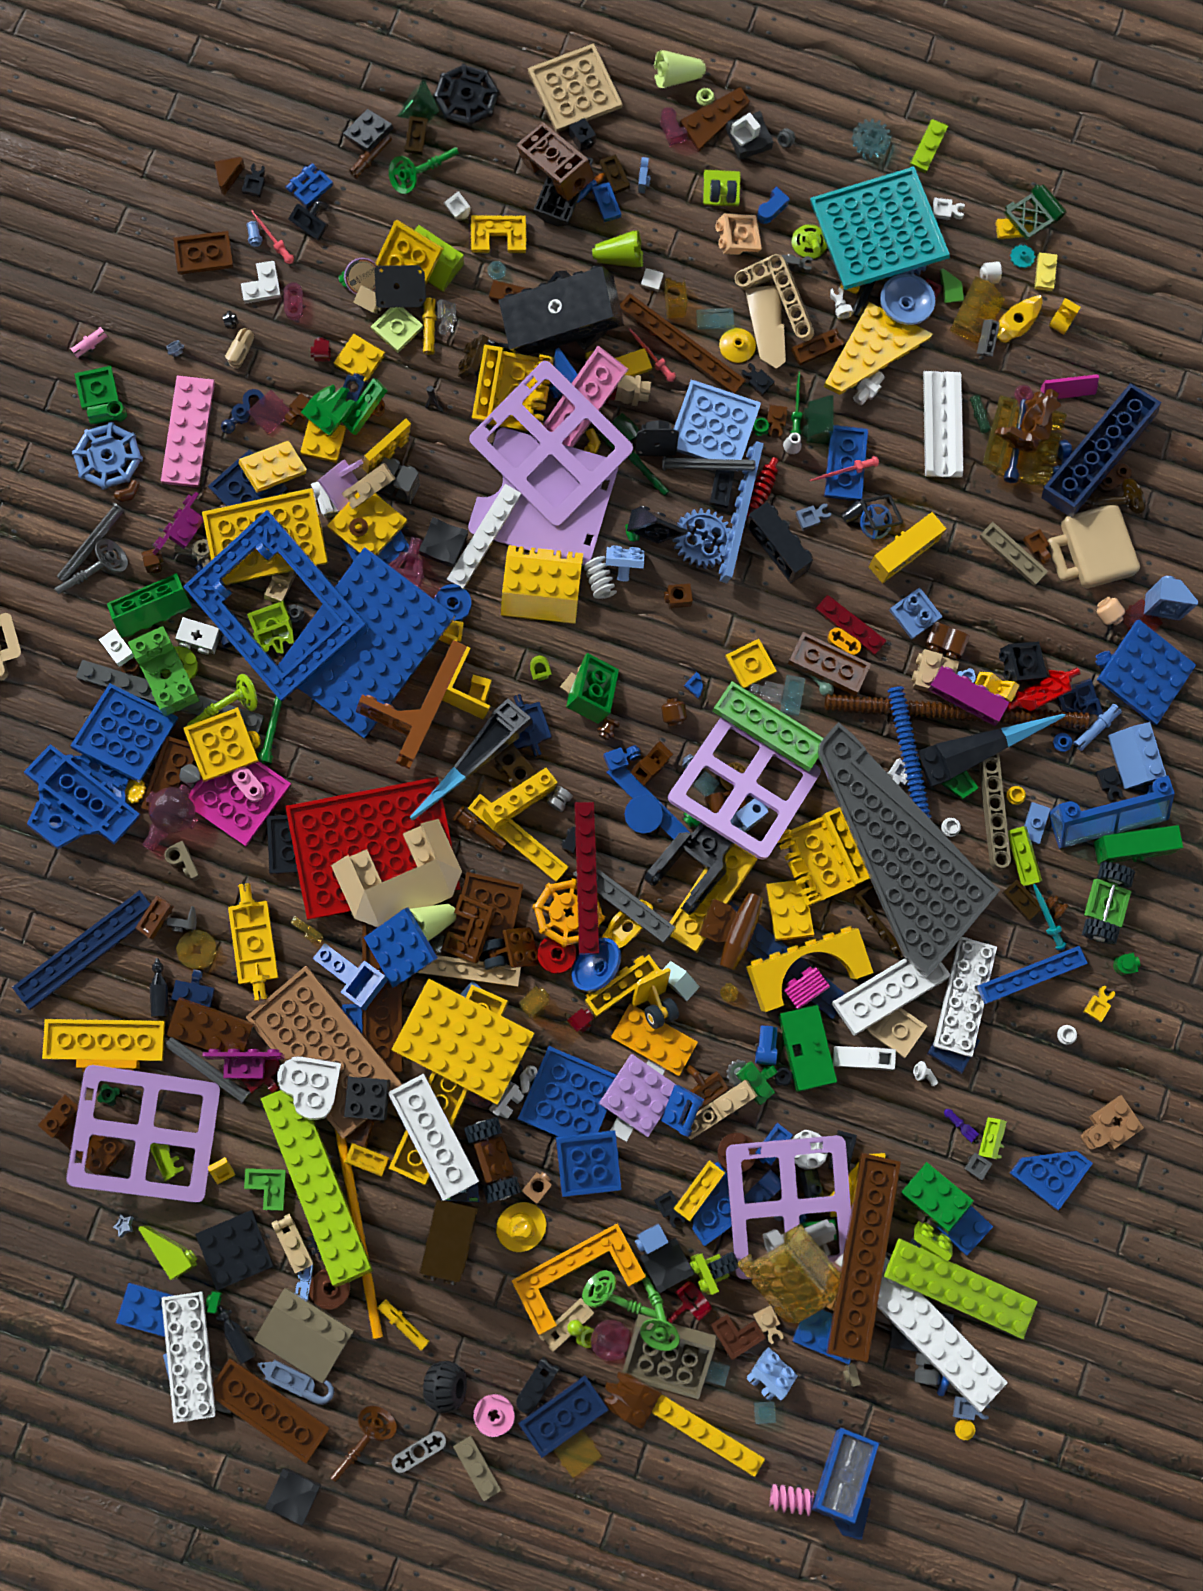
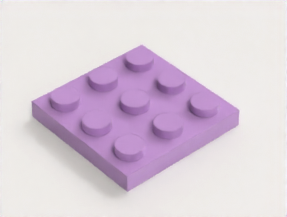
M630 1054L599 1104L644 1136L649 1137L663 1115L676 1084L633 1054Z

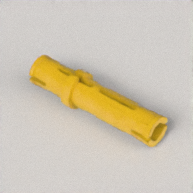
M426 298L424 301V315H422V320L424 321L423 353L426 354L427 352V355H432L435 353V321L437 316L435 315V299Z
M387 1299L377 1308L390 1320L389 1323L391 1325L394 1324L420 1351L429 1343V1340L402 1315L403 1312L394 1308Z

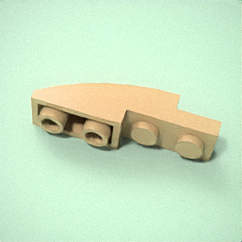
M747 1079L697 1112L691 1127L690 1140L758 1096Z

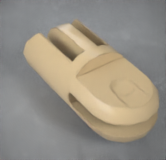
M243 328L238 332L225 355L231 367L235 369L242 365L250 350L249 348L254 339V334L250 329Z

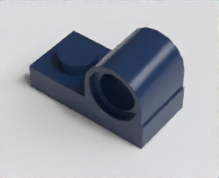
M769 1169L744 1195L745 1201L747 1203L767 1202L781 1189V1179Z

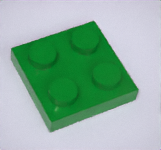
M111 366L74 373L82 410H87L88 407L108 404L112 400L119 401Z

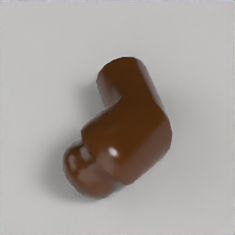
M131 480L127 489L115 491L114 498L120 502L132 500L140 483Z

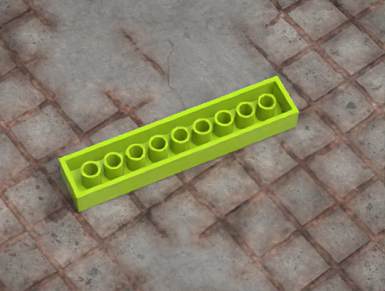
M281 1090L261 1098L332 1285L339 1287L373 1272L315 1121L298 1115L294 1107V1097L286 1095Z

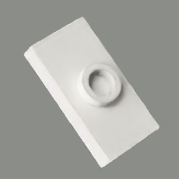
M115 629L99 639L119 667L134 657L132 651Z

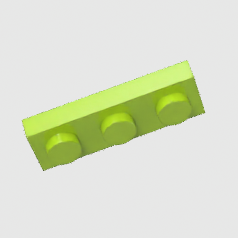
M934 119L931 120L909 167H914L916 170L926 174L946 133L947 125Z
M1027 826L1008 830V839L1021 884L1026 886L1041 882L1042 878Z

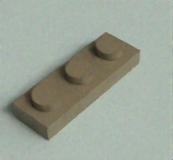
M471 1435L453 1446L483 1502L501 1491Z

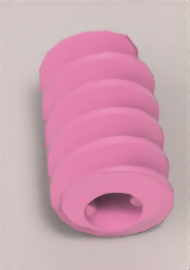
M773 1484L770 1494V1507L774 1505V1509L777 1512L779 1506H782L783 1513L786 1512L787 1507H790L791 1514L798 1508L799 1515H802L805 1509L807 1516H810L814 1494L812 1491L810 1495L809 1489H805L802 1494V1490L797 1487L794 1493L792 1486H789L786 1491L784 1485H781L778 1490L777 1485Z

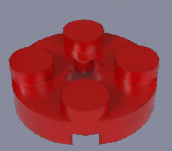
M546 937L538 948V961L541 967L551 974H561L568 971L576 960L574 944L568 945L565 948L551 938ZM554 949L562 951L560 959L551 956Z

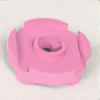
M492 1394L485 1396L477 1403L474 1410V1420L479 1431L486 1436L496 1437L503 1435L511 1428L514 1422V1410L507 1398L502 1395ZM497 1410L500 1418L491 1421V1416L488 1413Z

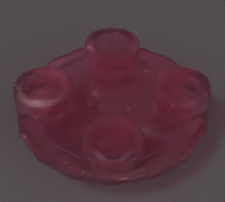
M616 1320L601 1322L591 1335L593 1351L599 1358L604 1360L621 1359L629 1346V1330Z

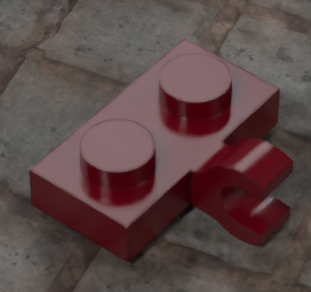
M265 1060L264 1079L241 1080L251 1093H254L264 1084L272 1093H275L280 1088L272 1080V1077L278 1073L281 1064L278 1060Z

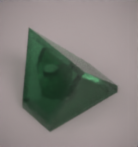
M422 80L412 91L396 117L409 119V116L426 118L430 122L439 112L425 80Z

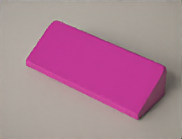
M1099 375L1045 380L1041 386V392L1045 394L1046 390L1053 389L1059 393L1057 399L1095 395Z

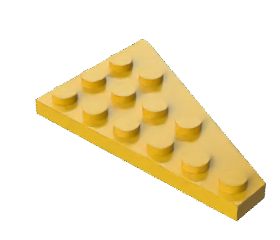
M869 302L827 378L824 387L841 395L848 388L856 386L858 382L869 378L877 373L878 370L887 367L889 363L902 358L925 341H929L933 333L916 325L898 323L892 320L882 308Z

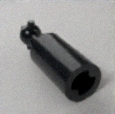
M156 958L155 963L152 965V971L155 975L150 985L151 1018L169 1017L168 985L161 974L164 966L160 963L159 958Z
M220 1305L216 1319L217 1321H224L225 1337L239 1363L243 1364L257 1354L242 1327L229 1319L232 1313L231 1309H224Z

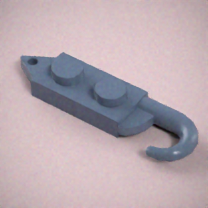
M277 1360L258 1363L266 1376V1380L300 1397L320 1405L327 1404L333 1398L334 1388L328 1381H325L324 1384L328 1387L329 1392L325 1397H321L313 1393L315 1383L310 1376Z

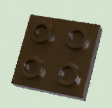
M482 334L466 344L464 359L458 365V377L465 379L474 373L479 378L484 344L487 345L489 337Z

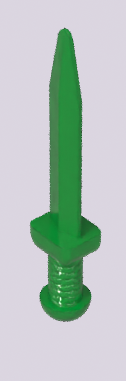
M799 371L796 389V409L791 415V420L793 421L791 434L798 433L801 435L800 422L803 413L799 412Z

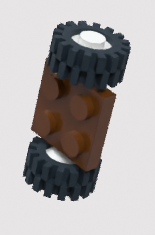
M498 1117L464 1128L469 1144L483 1141L474 1144L486 1183L498 1182L483 1188L487 1203L503 1200L522 1192L517 1177L502 1181L503 1178L514 1175L503 1138H489L503 1133Z

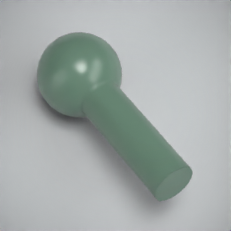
M811 675L820 686L819 691L821 695L827 696V694H830L831 696L834 693L833 685Z

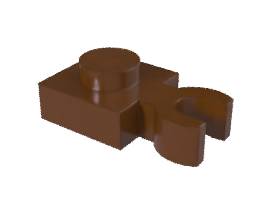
M769 405L767 421L772 426L769 428L768 437H771L772 431H777L778 438H781L783 430L780 426L785 427L787 407Z

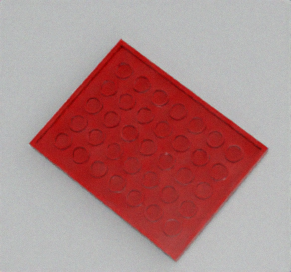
M438 777L285 806L307 920L351 912L331 866L347 855L350 857L367 849L381 882H385L417 868L403 833L420 827L421 823L439 819L452 848L442 798L416 819L411 820L410 818L414 811L439 785ZM459 881L455 891L461 890Z

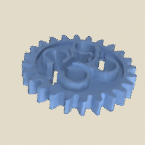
M700 508L698 513L693 509L691 515L687 512L685 518L681 517L679 520L680 523L678 524L687 529L688 525L689 531L694 529L695 524L702 526V529L695 531L691 539L695 545L687 542L691 535L690 532L673 539V542H677L674 549H680L678 556L684 554L683 561L689 559L690 566L695 562L696 568L703 564L704 569H706L709 563L713 568L715 562L719 565L722 562L721 559L725 560L723 552L725 547L728 546L727 535L732 528H726L729 522L723 523V516L717 518L716 511L711 515L710 509L706 513L703 512L702 508ZM711 532H715L719 535V538L716 540L715 544H724L719 546V552L717 550L718 547L714 546L711 550V553H706L704 548H710L715 538Z

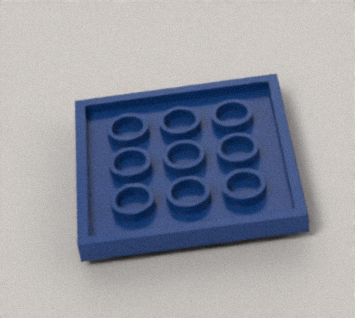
M1136 620L1097 678V681L1150 723L1157 725L1196 664L1141 620Z
M109 683L70 746L71 749L140 783L162 748L166 737L169 736L176 725L178 717L173 714L164 717L159 707Z
M548 1046L518 1120L558 1137L597 1133L607 1112V1109L601 1106L599 1102L617 1075Z

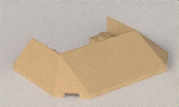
M439 819L421 823L420 827L403 833L417 868L385 882H381L367 849L350 857L347 855L331 865L354 919L378 928L404 908L434 906L452 898L462 870Z

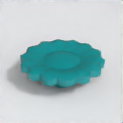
M1027 245L1015 246L1010 254L1011 262L1019 268L1030 267L1034 263V251H1032L1031 247H1027Z

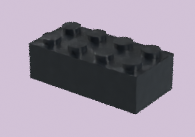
M766 502L749 514L746 527L790 584L809 571L813 562L812 554L808 549L803 548L799 537L796 534H792L788 523L785 520H781L775 506Z

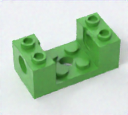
M163 626L128 642L164 717L200 701ZM164 670L171 672V676L168 679L161 678V673Z

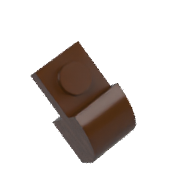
M659 741L648 755L637 763L630 773L644 786L668 764L673 753Z

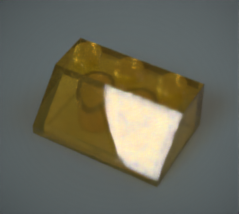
M975 276L949 331L979 344L984 320L996 319L1005 298L992 283Z

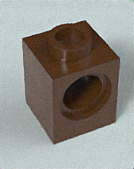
M690 583L668 585L667 592H664L665 603H668L669 609L691 607L693 600ZM680 593L683 598L675 599L673 594Z

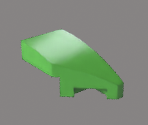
M944 268L940 269L944 303L963 301L962 282Z

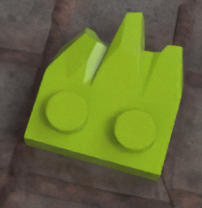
M284 601L247 614L254 630L255 640L265 652L269 651L270 646L273 645L277 653H284L283 641H287L289 644L294 643L292 622Z

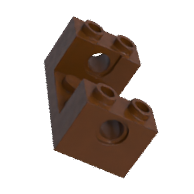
M544 122L516 144L523 163L534 173L541 169L551 177L556 191L567 201L595 179L589 160Z
M64 1094L38 1126L51 1138L58 1139L71 1150L79 1102L72 1096ZM92 1135V1139L88 1143L85 1167L94 1175L106 1176L129 1150L130 1146L120 1138ZM76 1151V1156H78L81 1160L83 1157V1152Z

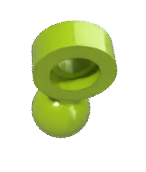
M579 1320L569 1322L567 1326L568 1333L576 1336L578 1345L584 1348L592 1347L597 1339L596 1331L588 1326H583Z

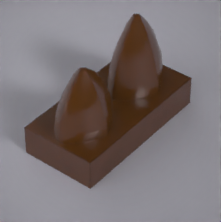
M156 895L137 924L136 929L148 938L154 939L166 918L173 913L174 906L161 896Z

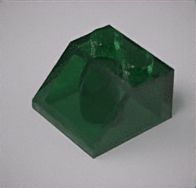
M833 395L809 401L807 408H804L803 419H806V426L804 425L803 437H806V443H829L833 433Z

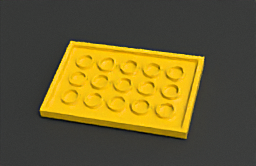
M313 488L202 512L211 560L268 510L316 566L328 563ZM255 548L222 581L224 585L294 570L279 552L270 560H267Z
M428 979L391 1050L498 1105L535 1033Z

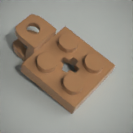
M1120 1095L1089 1116L1094 1125L1082 1133L1081 1139L1090 1150L1101 1147L1106 1143L1113 1150L1144 1127L1123 1096ZM1114 1117L1120 1120V1127L1113 1125Z

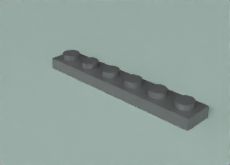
M596 868L597 894L665 944L676 930V927Z

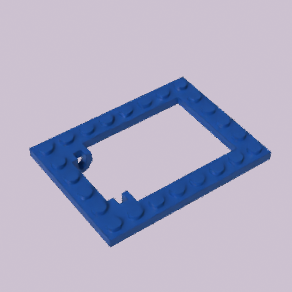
M268 510L259 516L183 586L280 701L287 698L367 625ZM255 548L267 560H270L279 552L339 622L284 673L223 603L233 593L223 586L224 582L222 579Z

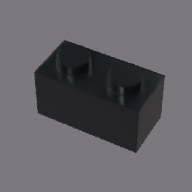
M574 826L571 829L568 828L566 833L568 836L561 843L562 850L571 854L576 849Z

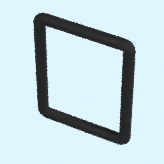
M889 494L860 501L873 530L903 524L900 513ZM888 498L899 522L875 526L865 503Z

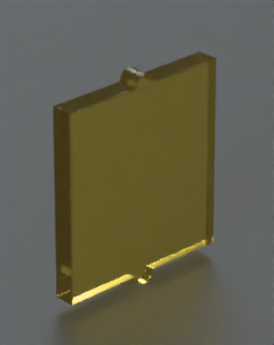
M583 1429L553 1450L560 1459L561 1466H565L572 1478L601 1457L593 1445L594 1441L588 1438Z

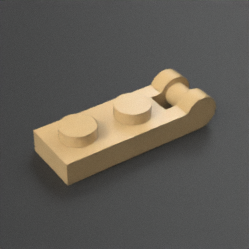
M383 463L341 494L349 500L350 507L354 509L395 480V477L386 464ZM355 491L360 494L358 499L353 494Z
M291 1214L284 1216V1219L272 1222V1226L295 1274L314 1265ZM289 1226L291 1231L284 1234L282 1228Z
M580 1298L555 1321L557 1327L539 1337L550 1345L549 1349L553 1352L571 1336L567 1330L570 1321L579 1320L583 1324L594 1312ZM554 1331L560 1335L557 1340L551 1335Z

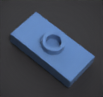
M1033 802L1030 804L1024 826H1027L1031 843L1039 845L1050 808Z

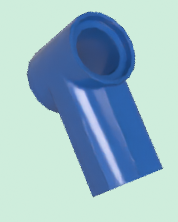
M760 1026L759 1046H757L755 1057L756 1064L776 1065L778 1027Z

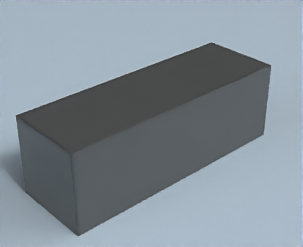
M992 319L984 320L977 354L985 357L993 356L1000 322Z

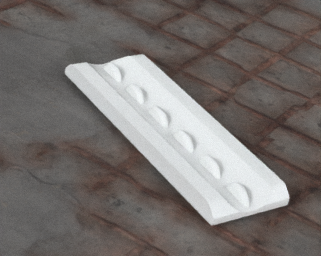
M924 371L925 477L962 478L961 373Z
M961 937L958 940L950 971L951 976L948 980L936 1031L934 1047L968 1057L973 1056L984 1002L977 986L990 981L997 950L996 946Z
M203 1292L162 1297L174 1423L215 1417Z

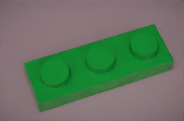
M375 378L371 380L359 397L345 422H342L352 434H358L388 391Z

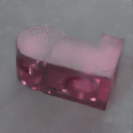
M667 107L661 112L660 124L669 146L686 141L687 131L685 127H679L676 111L673 108Z

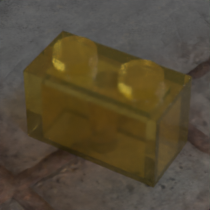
M535 986L519 1002V1007L534 1020L549 1005V994L542 987L538 989Z

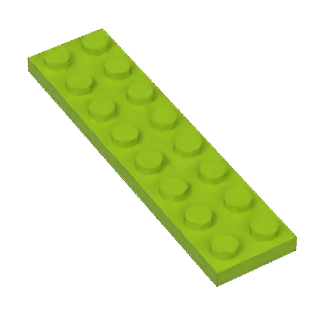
M898 1239L883 1276L1021 1339H1024L1038 1302L902 1239Z

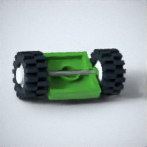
M1101 863L1097 879L1093 880L1084 916L1089 917V919L1085 920L1082 931L1084 937L1101 943H1117L1131 891L1124 888L1132 887L1135 875L1134 870L1117 863Z

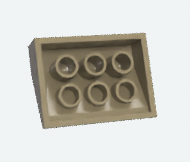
M286 1287L271 1309L254 1341L323 1383L355 1329Z
M638 1314L622 1373L633 1375L649 1386L699 1400L715 1349L716 1336L672 1323L680 1335L678 1346L669 1351L658 1350L649 1346L640 1334L642 1324L646 1320L655 1318ZM650 1323L647 1326V1330H650L654 1324ZM671 1334L669 1342L674 1341L675 1335Z

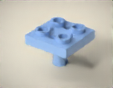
M621 546L607 547L606 565L619 566L617 580L629 581L630 567L644 568V551L637 547L622 549Z

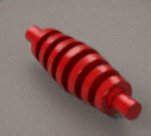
M772 457L770 463L764 465L763 470L760 471L759 476L755 479L746 516L747 520L749 514L762 506L772 492L773 482L776 479L775 475L778 473L776 466L779 460Z

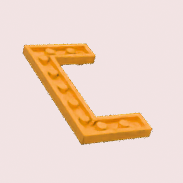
M618 1223L511 1280L539 1336L557 1327L539 1289L608 1252L611 1253L628 1287L646 1278Z

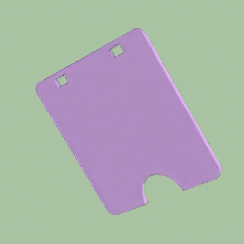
M500 428L496 433L493 447L514 468H518L540 445V442L534 436L508 428ZM563 445L590 472L594 471L607 458ZM549 455L527 478V481L553 507H558L580 484L553 455ZM618 467L605 479L609 481L607 491L601 489V483L558 526L553 525L521 495L494 541L517 546V548L523 546L524 550L530 551L532 547L535 548V553H537L538 548L554 550V556H556V552L559 550L562 553L561 559H567L568 551L573 552L572 558H575V552L583 553L582 567H584L592 558ZM504 476L502 486L496 494L489 497L477 496L468 525L471 534H475L505 484L517 490ZM587 534L593 535L590 546L584 544Z

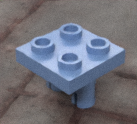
M920 587L889 609L911 639H914L943 617Z

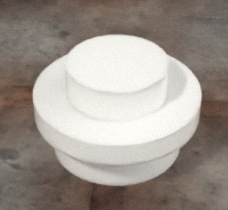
M947 818L941 825L942 832L948 837L956 836L961 829L959 821L955 818Z
M1064 1025L1059 1028L1057 1037L1062 1044L1069 1045L1076 1041L1077 1032L1074 1027Z

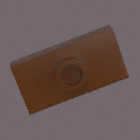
M493 280L489 299L499 301V299L504 298L507 294H518L526 288Z

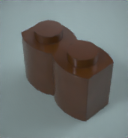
M934 622L925 646L930 651L942 652L946 654L947 658L956 660L962 657L970 635L952 629L942 623Z

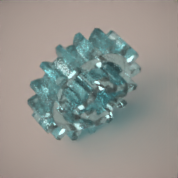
M874 118L870 122L864 119L863 124L859 122L857 128H854L852 135L853 147L858 146L856 152L862 151L863 157L866 154H869V158H872L873 154L879 157L880 152L884 154L890 146L889 142L892 136H889L890 130H885L886 124L880 125L881 120L875 123Z

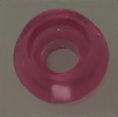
M1027 385L1018 386L1014 392V397L1018 402H1021L1022 399L1030 400L1033 396L1032 389ZM1020 393H1025L1026 397L1021 396Z

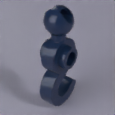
M251 389L245 392L243 404L235 405L231 412L232 418L226 419L221 423V430L224 433L231 434L234 432L237 423L243 424L249 421L251 417L249 400L252 397L259 398L260 406L265 407L266 400L261 391Z

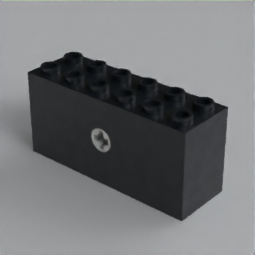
M603 266L591 267L586 272H575L573 276L567 278L560 277L555 282L541 283L536 288H526L521 293L507 294L504 298L499 299L509 350L516 354L529 356L624 326L614 276Z

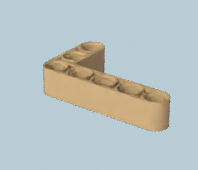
M772 255L737 272L735 282L743 290L755 288L774 279L796 336L802 341H809L813 338L814 329L788 263L781 255ZM777 261H782L779 268H774ZM765 269V273L762 276H758L759 270ZM748 277L747 283L741 284L742 279ZM787 277L788 282L785 285H781L782 279ZM795 294L794 300L788 302V296ZM801 311V316L794 318L795 312ZM808 327V332L805 335H801V330Z

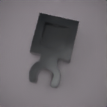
M253 163L251 165L252 175L246 174L242 193L260 198L265 179L262 178L265 175V167L262 165L260 171H255L256 165Z
M749 363L748 368L751 372L747 373L743 369L741 375L746 379H751L748 385L763 396L774 385L775 381L762 369L756 372L755 366Z
M1115 765L1095 772L1101 790H1108L1107 799L1109 801L1114 800L1112 793H1116L1118 798L1123 797V792L1117 788L1121 781Z
M671 1190L654 1200L663 1218L669 1215V1222L673 1228L676 1227L674 1224L676 1217L680 1218L682 1223L685 1222V1218L674 1210L678 1201Z

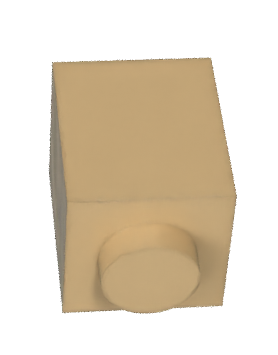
M361 286L353 303L377 314L382 308L376 306L375 292Z

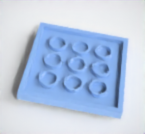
M691 380L674 430L679 431L677 451L699 459L742 460L761 402Z

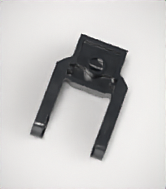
M701 823L692 833H679L647 872L644 880L651 886L657 885L683 852L686 851L692 858L708 869L707 873L690 892L691 895L685 901L683 907H681L685 913L691 915L726 874V859L724 856L733 847L734 843Z

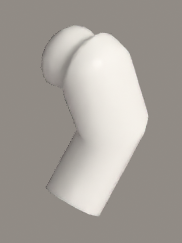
M528 1066L520 1074L522 1094L529 1093L531 1089L530 1082L537 1075V1068L534 1066Z

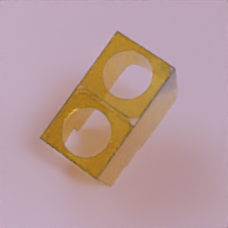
M670 277L665 278L664 294L667 318L685 317L687 310L685 278L683 283L671 280ZM671 287L678 288L680 296L676 299L670 298L667 294L668 289Z

